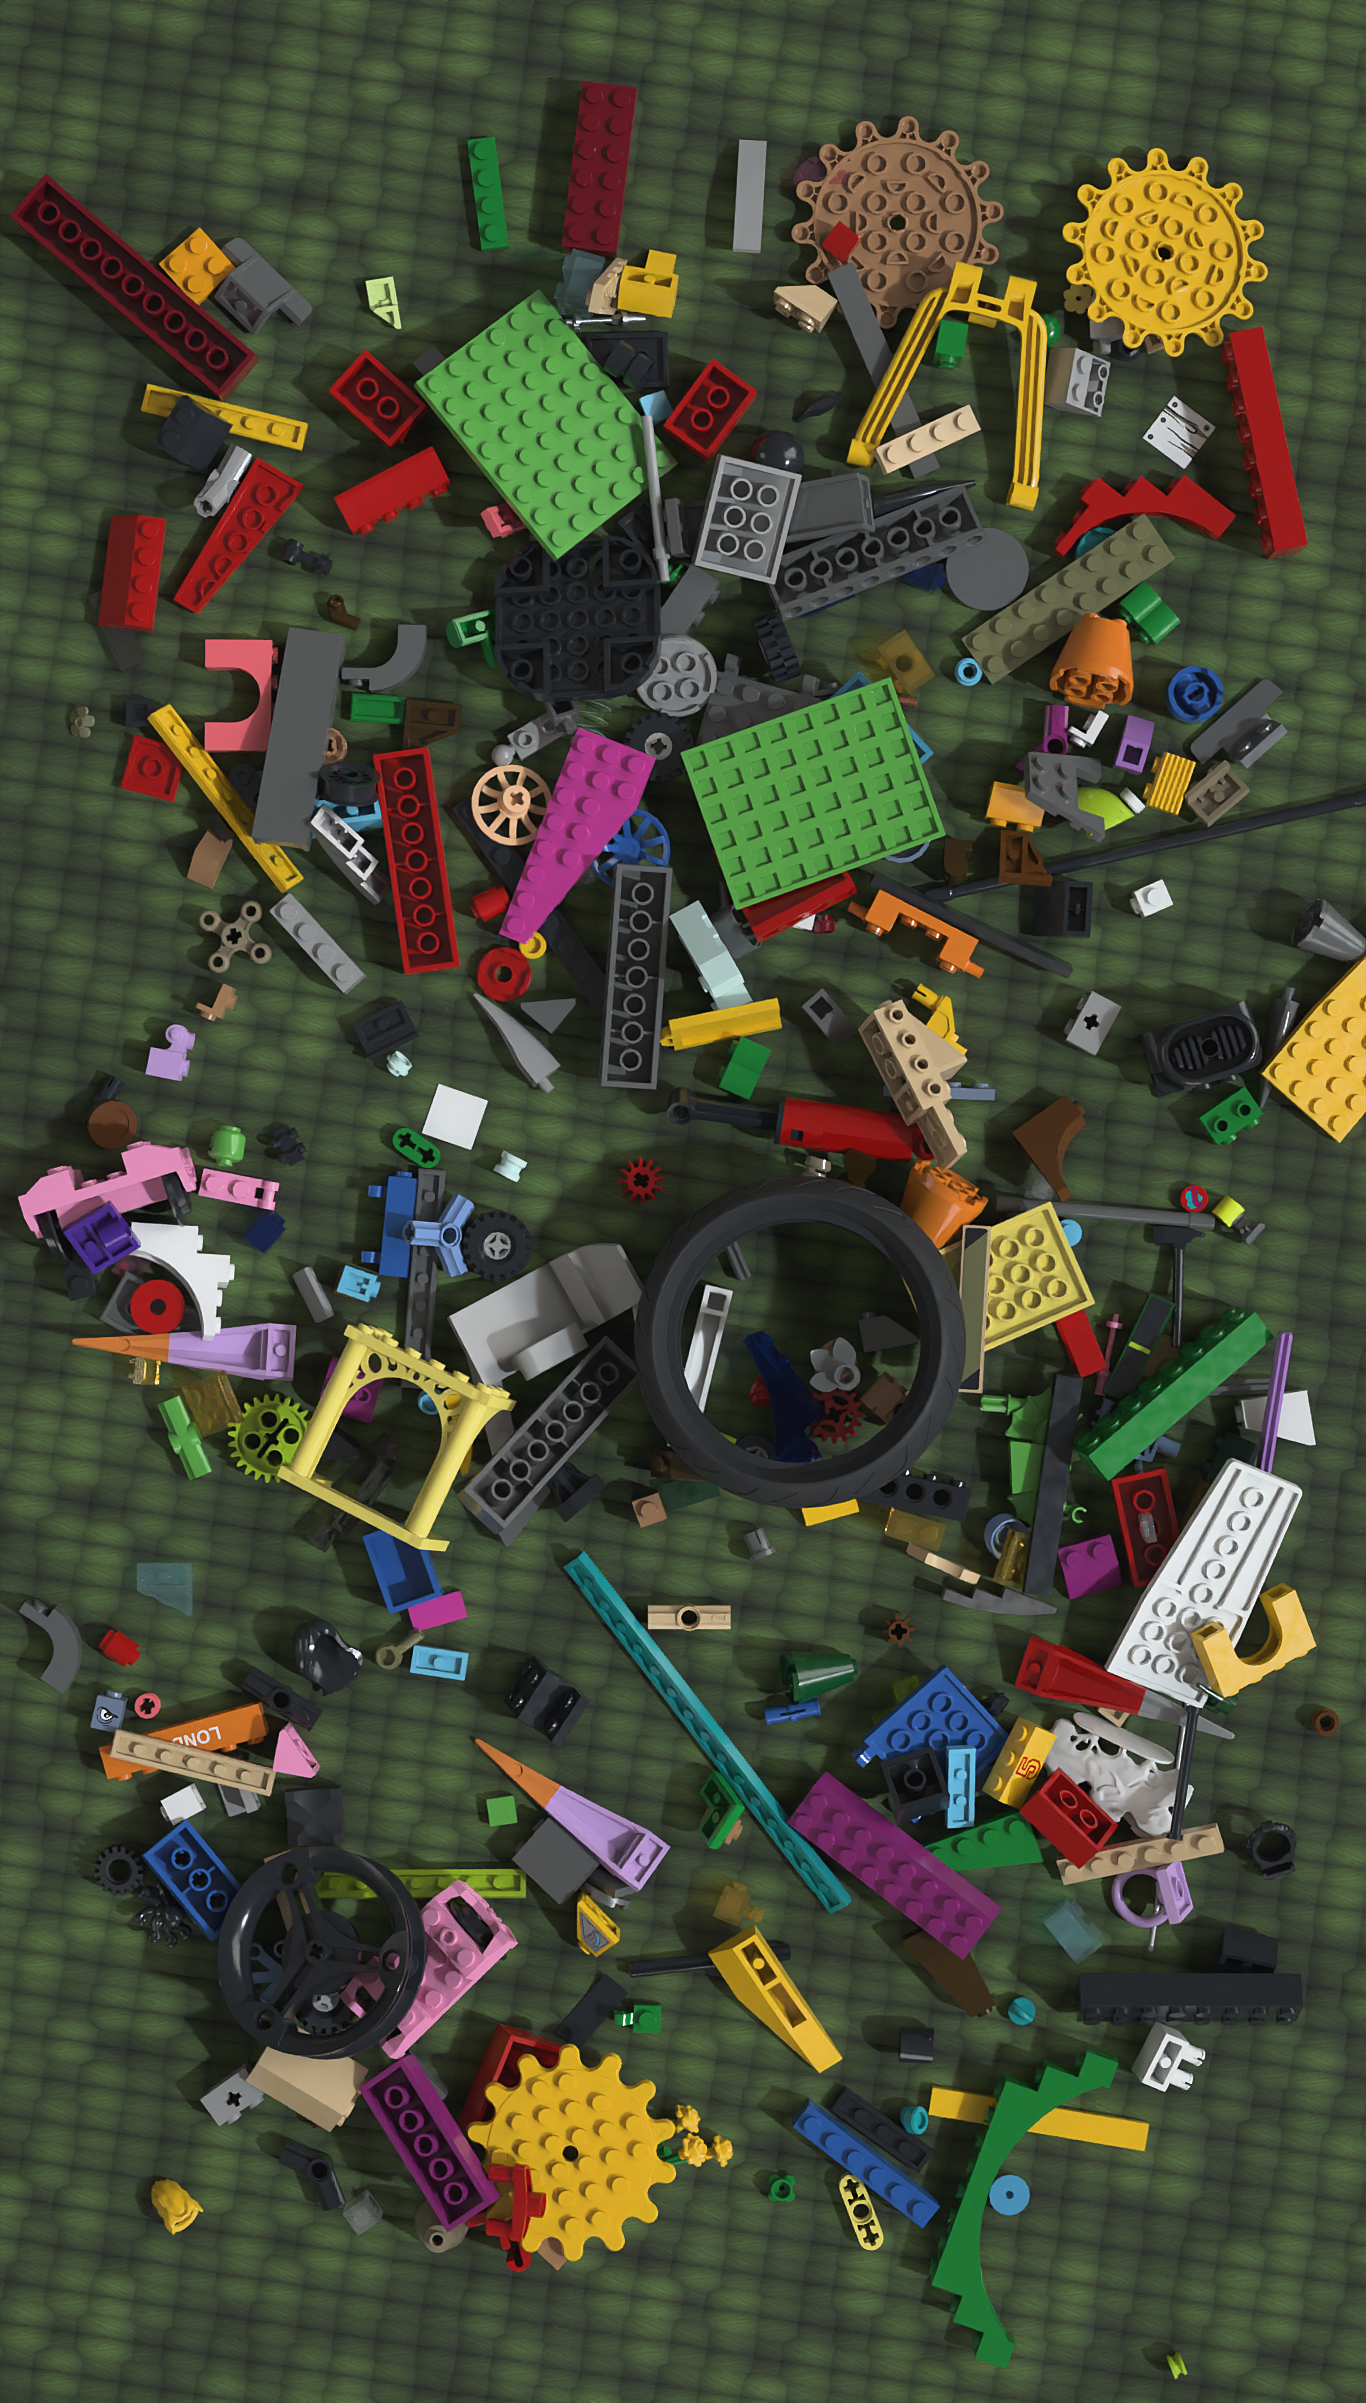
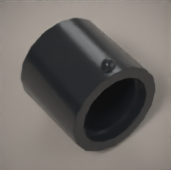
M900 2026L899 2063L932 2064L934 2028Z

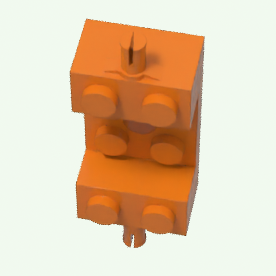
M882 890L878 891L870 908H865L852 901L847 911L863 920L862 923L867 925L865 928L867 931L877 936H880L882 933L887 935L897 916L901 917L900 923L911 929H915L918 926L926 930L925 936L937 942L944 939L945 942L936 961L940 962L939 967L951 974H954L956 971H962L980 979L984 968L969 960L979 940Z

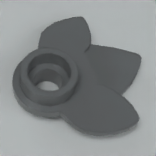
M839 1337L834 1344L833 1351L816 1349L810 1352L811 1362L818 1372L813 1376L810 1384L817 1390L823 1392H830L836 1388L851 1390L858 1385L860 1372L854 1365L856 1352L845 1339ZM844 1371L851 1373V1379L847 1382L841 1380V1373Z

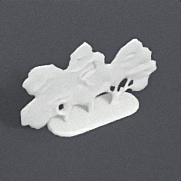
M1077 1712L1073 1716V1719L1080 1727L1090 1732L1088 1734H1077L1075 1726L1067 1719L1062 1718L1055 1721L1052 1729L1048 1731L1057 1735L1043 1764L1047 1770V1776L1059 1767L1077 1785L1083 1781L1089 1782L1092 1786L1089 1797L1115 1822H1119L1124 1813L1130 1811L1138 1827L1150 1835L1158 1837L1163 1832L1170 1831L1172 1817L1167 1809L1174 1806L1179 1769L1166 1772L1160 1771L1155 1762L1161 1764L1174 1762L1175 1757L1172 1753L1151 1741L1092 1714ZM1072 1735L1077 1736V1740L1072 1742L1070 1737ZM1099 1737L1119 1745L1118 1754L1111 1756L1102 1752L1097 1742ZM1082 1740L1085 1743H1088V1740L1091 1741L1088 1748L1082 1751L1075 1748ZM1093 1746H1096L1097 1748L1096 1754H1094L1091 1750ZM1129 1750L1147 1760L1141 1765H1136L1127 1756L1126 1751ZM1150 1769L1154 1772L1152 1779L1148 1777ZM1189 1784L1185 1805H1187L1194 1790Z

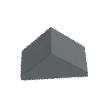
M573 998L521 1003V1009L548 1032L553 1034L576 1007L577 1000Z

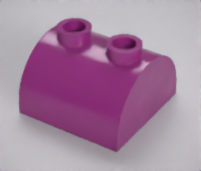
M334 1356L332 1358L320 1399L340 1359L339 1357ZM360 1366L359 1371L362 1372L359 1373L357 1378L363 1379L366 1374L363 1372ZM370 1367V1369L374 1373H378L380 1371V1369ZM385 1378L372 1381L361 1387L349 1399L341 1416L372 1424Z

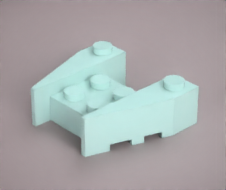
M699 900L669 916L680 935L679 938L700 975L698 977L704 991H709L714 1000L710 1004L713 1011L753 1003L743 984L744 980L739 969L719 938Z

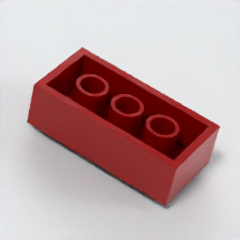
M1163 1466L1117 1475L1109 1480L1130 1581L1134 1588L1149 1585L1180 1536L1167 1472Z

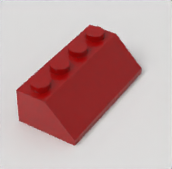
M433 446L341 493L334 497L353 535L355 536L359 533L360 536H364L375 529L374 525L381 521L389 523L399 517L398 512L406 508L409 511L418 508L423 504L422 500L431 495L433 498L444 494L448 491L447 487L451 483Z
M143 515L111 516L98 626L153 633L167 525L165 518Z

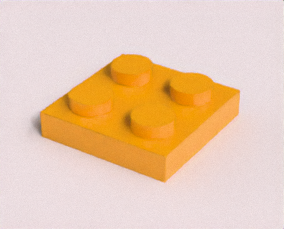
M200 227L159 263L160 267L175 284L198 305L223 284L227 276L236 269Z

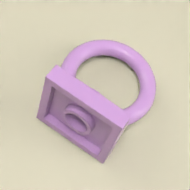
M1181 1861L1164 1864L1159 1868L1154 1866L1117 1874L1112 1884V1902L1116 1911L1125 1921L1137 1927H1154L1162 1924L1167 1919H1169L1170 1924L1181 1923L1193 1909ZM1136 1874H1146L1157 1880L1156 1892L1163 1907L1153 1916H1139L1130 1911L1124 1903L1122 1896L1123 1886L1130 1877Z

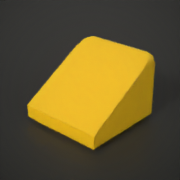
M649 250L645 269L673 274L677 255Z

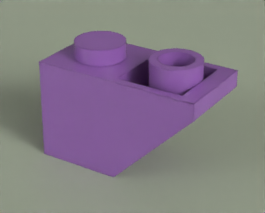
M1131 715L1127 716L1112 768L1137 776L1142 773L1151 743L1154 722Z

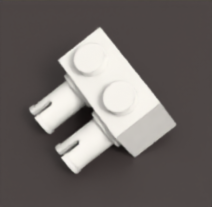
M1155 2022L1131 2070L1142 2083L1164 2092L1169 2083L1183 2090H1188L1190 2086L1185 2084V2081L1192 2084L1193 2075L1177 2069L1181 2059L1200 2066L1202 2061L1197 2058L1199 2057L1204 2060L1205 2051L1190 2045L1178 2030Z

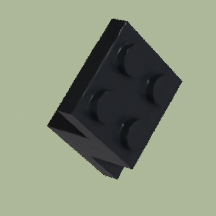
M533 1655L531 1660L522 1666L520 1677L516 1683L508 1688L504 1702L517 1719L544 1733L551 1743L561 1747L590 1700L575 1683L549 1669L541 1659Z

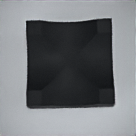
M341 1785L286 1789L284 1793L287 1813L288 1847L344 1843L345 1830Z

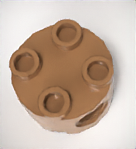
M885 1371L860 1400L888 1424L904 1403L909 1391Z

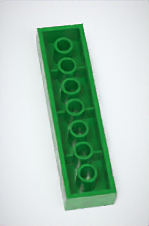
M1238 1306L1228 1308L1221 1314V1319L1216 1324L1209 1325L1201 1331L1200 1337L1194 1343L1190 1342L1183 1346L1179 1351L1180 1355L1173 1361L1169 1360L1161 1365L1158 1374L1153 1378L1144 1380L1138 1386L1139 1390L1136 1393L1123 1398L1118 1403V1408L1114 1412L1102 1416L1092 1431H1087L1080 1435L1076 1440L1077 1444L1073 1446V1451L1092 1474L1109 1481L1270 1342L1274 1336L1254 1311Z

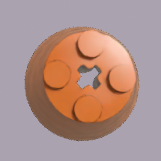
M1094 613L1084 614L1083 619L1075 624L1052 670L1050 678L1051 690H1058L1064 694L1065 701L1087 708L1104 709L1105 704L1118 703L1121 706L1127 704L1132 698L1134 688L1130 636L1126 628L1127 623L1121 619L1110 620L1100 618L1099 615Z
M918 1158L910 1170L899 1208L914 1220L930 1237L937 1249L941 1250L947 1247L963 1231V1225H969L983 1211L988 1199L984 1196L980 1198L976 1194L978 1188L950 1169L941 1172L938 1166L931 1167L930 1161Z

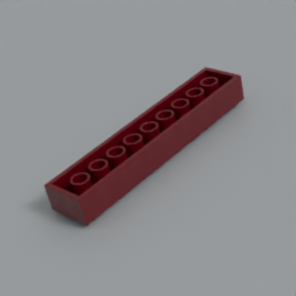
M47 174L40 179L10 214L16 225L222 402L226 401L259 362L254 352Z

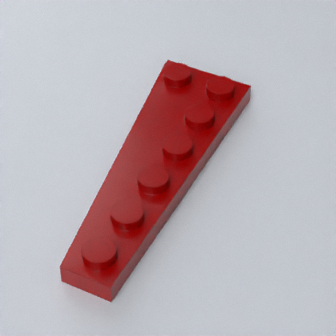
M257 457L173 600L199 615L299 496L305 486Z

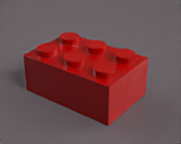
M366 349L328 390L336 402L391 452L397 448L429 412L427 405Z
M712 358L664 423L663 431L708 464L757 398V390Z
M1059 1767L1036 1788L1019 1810L1026 1820L1033 1824L1078 1869L1083 1867L1101 1850L1118 1826Z

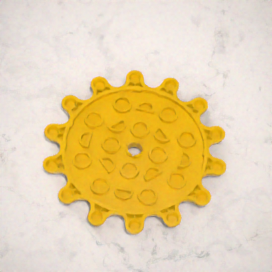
M1154 148L1149 151L1146 168L1141 172L1131 170L1121 158L1112 159L1107 165V171L1111 178V186L1108 189L1099 190L1090 184L1082 185L1078 189L1077 198L1088 211V219L1083 223L1070 222L1062 230L1064 240L1079 247L1083 254V258L1079 263L1073 264L1067 269L1066 278L1068 282L1072 285H1088L1094 290L1096 295L1094 302L1088 307L1089 319L1092 322L1100 323L1108 317L1118 318L1124 325L1122 340L1128 348H1137L1141 345L1146 335L1154 334L1161 339L1165 353L1171 357H1177L1182 354L1184 339L1190 333L1197 334L1208 346L1216 347L1220 345L1224 337L1219 324L1221 317L1228 314L1239 320L1249 319L1253 314V306L1243 296L1242 287L1246 282H1261L1268 274L1267 267L1262 262L1253 260L1247 251L1249 243L1262 237L1264 233L1263 225L1257 220L1243 221L1235 214V205L1243 195L1242 188L1236 183H1228L1220 189L1211 187L1206 180L1208 164L1201 157L1191 159L1185 170L1175 171L1169 166L1166 153L1162 149ZM1161 247L1168 249L1171 255L1170 259L1161 260L1162 258L1159 256L1157 249Z
M570 2043L561 2047L558 2063L552 2068H544L538 2063L535 2056L524 2054L517 2062L521 2078L515 2087L508 2088L499 2082H490L484 2089L485 2098L494 2107L492 2119L487 2122L474 2121L467 2126V2138L472 2142L479 2143L485 2149V2159L481 2164L487 2174L491 2163L514 2166L515 2163L527 2164L531 2171L533 2191L546 2194L547 2202L543 2218L531 2217L526 2237L523 2242H520L522 2249L526 2252H535L540 2247L542 2241L549 2237H554L560 2241L563 2256L571 2262L581 2258L584 2242L590 2237H598L604 2242L607 2249L618 2251L625 2244L621 2228L625 2219L635 2217L644 2223H652L658 2216L657 2207L648 2198L649 2187L654 2183L668 2184L675 2179V2167L671 2163L659 2159L656 2152L660 2142L670 2139L674 2135L675 2125L667 2118L657 2120L649 2117L646 2105L655 2095L656 2087L654 2083L644 2079L632 2086L624 2085L619 2079L622 2062L616 2053H607L603 2056L601 2062L593 2068H588L581 2063L579 2049ZM572 2145L577 2148L579 2155L575 2160H567L564 2157L563 2149L566 2146ZM492 2181L502 2197L487 2209V2220L489 2218L512 2219L514 2186L509 2182Z

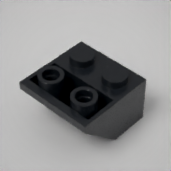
M1052 881L1051 887L1035 885L1032 936L1074 939L1090 938L1093 882Z

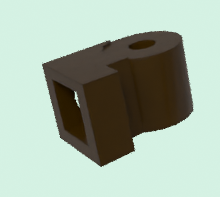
M945 839L942 876L948 884L959 885L965 880L968 869L967 861L971 859L973 840Z

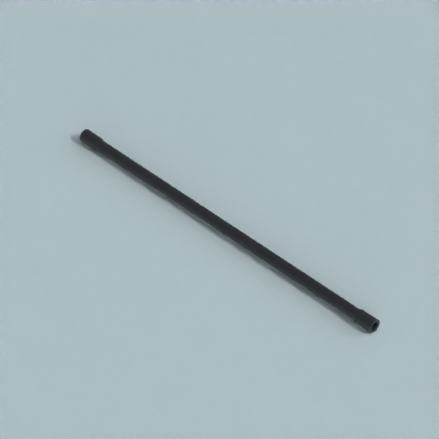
M1366 789L1349 795L1043 864L1047 874L1050 873L1051 876L1353 807L1366 806ZM998 875L963 882L959 885H943L926 889L924 894L943 903L954 898L1016 884L998 882Z

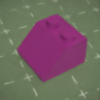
M1107 1531L1058 1545L1057 1559L1070 1600L1123 1585L1112 1539Z

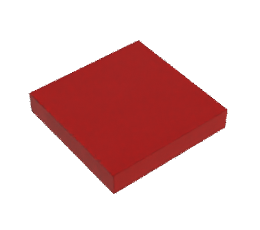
M134 735L120 788L174 803L184 766L166 743Z

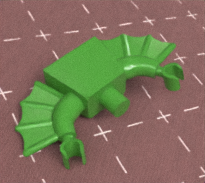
M1048 1387L1040 1395H1028L1025 1405L1019 1410L1012 1412L1011 1426L1005 1432V1436L1013 1437L1008 1438L1009 1482L1012 1495H1009L1007 1499L1016 1508V1518L1027 1522L1031 1527L1051 1399V1387ZM1078 1413L1077 1420L1082 1417L1083 1413ZM1065 1502L1063 1512L1067 1513L1068 1517L1076 1523L1083 1522L1074 1515L1077 1510L1087 1512L1086 1509L1079 1504L1074 1503L1069 1506Z

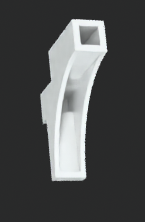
M132 1222L130 1228L140 1240L141 1247L129 1255L142 1257L159 1264L171 1272L184 1285L191 1295L199 1314L202 1341H213L215 1333L220 1334L221 1317H216V1306L221 1307L222 1290H217V1288H227L229 1280H234L235 1265L230 1264V1255L197 1253V1251H202L203 1235H198V1226L181 1227L180 1225Z

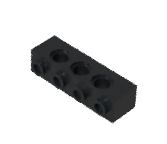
M906 1469L902 1474L893 1479L895 1485L892 1491L882 1492L878 1488L856 1498L861 1501L965 1522L971 1489L965 1487L966 1482L950 1479L949 1483L938 1481L939 1476L923 1473L921 1478L912 1476V1471ZM910 1484L920 1485L921 1494L918 1497L910 1498L907 1496L906 1489ZM939 1489H944L948 1492V1499L942 1504H938L933 1500L934 1493Z

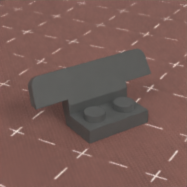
M235 238L224 245L221 252L238 268L227 276L214 295V298L251 334L258 333L269 316L279 308L298 326L310 316L312 311L310 303L245 240Z
M1268 679L1260 681L1191 744V753L1203 765L1222 748L1235 764L1246 769L1250 767L1288 732L1281 723L1271 720L1264 711L1283 691Z

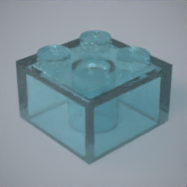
M577 249L572 250L571 256L566 255L562 267L564 282H558L554 296L556 299L555 304L559 307V314L572 317V313H579L581 318H593L594 313L589 312V305H586V296L588 289L593 288L594 282L606 270L605 257Z

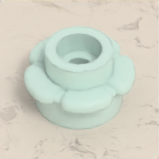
M396 1051L392 1056H387L389 1063L386 1066L395 1076H406L408 1074V1070L412 1065L402 1053Z

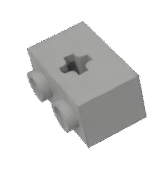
M1091 991L1088 996L1082 995L1076 1006V1009L1080 1011L1075 1020L1069 1019L1063 1033L1066 1034L1064 1041L1091 1056H1095L1121 1006ZM1094 1016L1093 1022L1097 1024L1096 1027L1086 1029L1087 1023L1083 1021L1084 1018Z
M248 2061L204 2092L200 2099L219 2126L225 2122L228 2125L233 2123L242 2115L240 2113L241 2110L247 2106L252 2109L264 2100L262 2096L264 2092L246 2082L253 2069ZM239 2092V2100L237 2098L231 2100V2093L237 2094Z

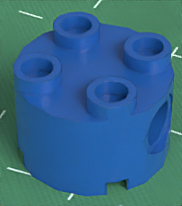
M1189 666L1180 670L1169 681L1164 692L1165 704L1169 713L1176 720L1186 725L1198 724L1207 720L1219 709L1222 701L1223 686L1219 677L1212 670Z

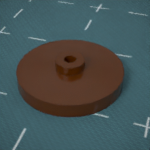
M115 1099L103 1101L96 1105L88 1116V1133L93 1141L103 1148L115 1149L122 1147L135 1135L137 1129L136 1115L131 1107L123 1101Z

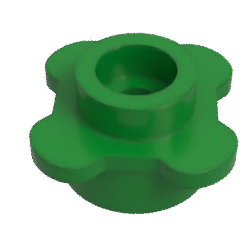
M681 563L676 565L669 564L670 581L661 584H666L670 589L674 587L685 574L681 569L683 565Z
M772 2174L768 2179L771 2184V2191L768 2193L769 2199L771 2201H793L795 2198V2193L793 2192V2185L796 2182L795 2177L791 2174H788L786 2177ZM784 2186V2190H780L779 2187Z

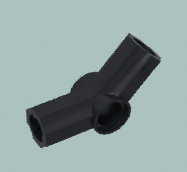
M288 2139L278 2163L309 2177L314 2185L323 2211H330L345 2204L346 2199L333 2168L334 2162L332 2157L327 2153H318ZM318 2162L326 2165L327 2171L318 2173L313 2165Z

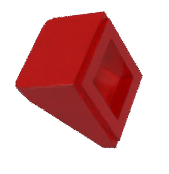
M839 221L821 247L843 264L860 243L861 238Z

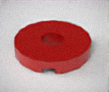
M508 947L493 949L486 953L479 962L477 969L478 984L482 991L493 1000L501 1002L513 1001L522 996L530 986L532 977L530 964L525 956L516 949ZM505 966L511 969L512 977L508 982H500L497 979L496 973L499 968Z
M163 1279L150 1280L140 1285L134 1292L130 1303L131 1315L135 1323L144 1331L152 1334H163L175 1329L183 1320L186 1310L185 1298L181 1290L172 1282ZM154 1299H161L165 1302L166 1310L164 1313L155 1314L151 1311L150 1304Z

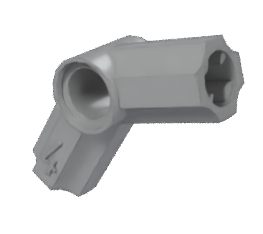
M230 445L218 469L213 470L205 487L195 498L193 505L196 507L198 514L205 518L210 515L214 516L225 502L230 504L240 487L239 481L253 457L250 453L236 445Z

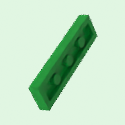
M495 137L467 140L482 252L509 249Z

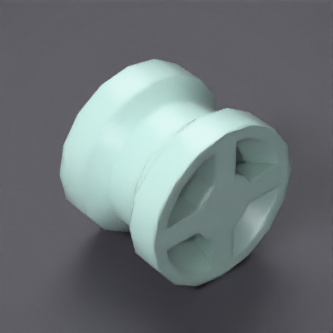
M503 1150L501 1154L502 1160L493 1170L518 1182L520 1178L519 1172L526 1167L527 1162Z

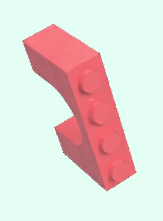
M205 639V667L209 671H242L248 673L255 678L260 689L258 707L249 718L234 723L205 722L206 752L267 753L276 703L274 702V691H278L279 675H274V664H279V647H274L272 640Z

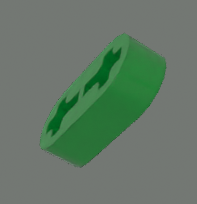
M402 1128L395 1132L393 1136L394 1147L405 1156L424 1168H432L439 1163L441 1153L434 1144L409 1128ZM410 1133L412 1135L410 1140L416 1144V1147L413 1149L405 1145L402 1148L400 1146L401 1140L398 1138L399 1135ZM419 1147L425 1151L430 1150V1148L433 1149L435 1160L424 1163L422 1161L424 1156L417 1152Z

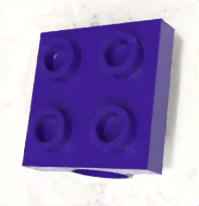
M111 1200L63 1228V1233L94 1275L141 1247L140 1240Z

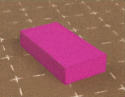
M461 1590L443 1594L441 1597L408 1608L414 1631L417 1629H428L468 1617Z

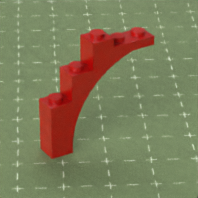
M1183 475L1180 480L1173 479L1165 490L1168 496L1142 476L1136 482L1131 479L1122 491L1125 497L1097 477L1093 483L1088 480L1080 490L1079 494L1082 498L1078 503L1086 510L1084 512L1080 508L1070 521L1074 526L1068 533L1064 530L1060 533L1053 543L1057 546L1053 554L1062 560L1077 539L1090 530L1116 519L1141 516L1144 513L1146 516H1160L1186 523L1200 530L1216 542L1236 515L1186 475Z

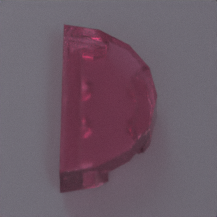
M819 156L810 157L801 164L795 172L793 184L798 185L805 180L820 182L825 179L827 168ZM824 156L827 161L833 160L832 157ZM843 170L841 177H834L828 184H848L846 171Z

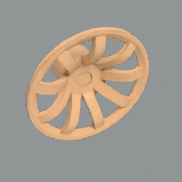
M519 765L499 766L485 773L478 781L473 791L471 808L476 824L486 836L500 844L518 846L535 840L539 828L537 829L530 821L527 812L545 815L552 796L545 781L532 770ZM504 772H520L516 785L510 786ZM497 775L503 791L493 790L487 787L485 783ZM526 775L532 778L539 787L528 792L523 787ZM480 792L498 799L497 802L486 806H478ZM544 793L546 808L530 803V799ZM499 810L501 812L500 815L488 828L480 814ZM506 817L510 819L509 838L494 833ZM518 819H521L527 830L531 833L530 835L522 838L516 837Z

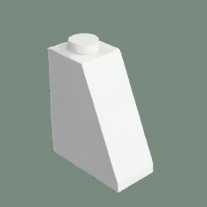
M1298 1389L1284 1392L1277 1437L1306 1445H1316L1307 1390ZM1267 1395L1238 1399L1239 1406H1235L1237 1423L1241 1422L1244 1428L1262 1432Z

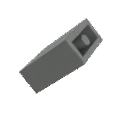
M542 1818L532 1829L534 1832L532 1837L528 1841L526 1839L522 1840L514 1850L517 1854L512 1860L558 1904H565L600 1865V1862L553 1818H547V1820Z

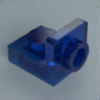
M931 563L906 573L903 582L934 594L936 588L942 589L948 574L943 573L945 565Z

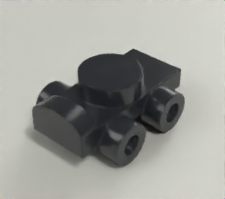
M285 1125L273 1132L275 1137L270 1139L274 1149L281 1148L282 1152L278 1154V1157L282 1164L288 1162L292 1166L305 1159L303 1153L307 1152V1149L303 1142L297 1143L295 1140L300 1137L295 1127L290 1129L288 1125Z

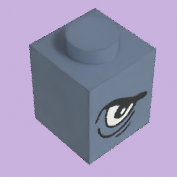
M106 1689V1692L99 1693L90 1727L115 1733L117 1728L121 1729L128 1697H123L121 1691Z

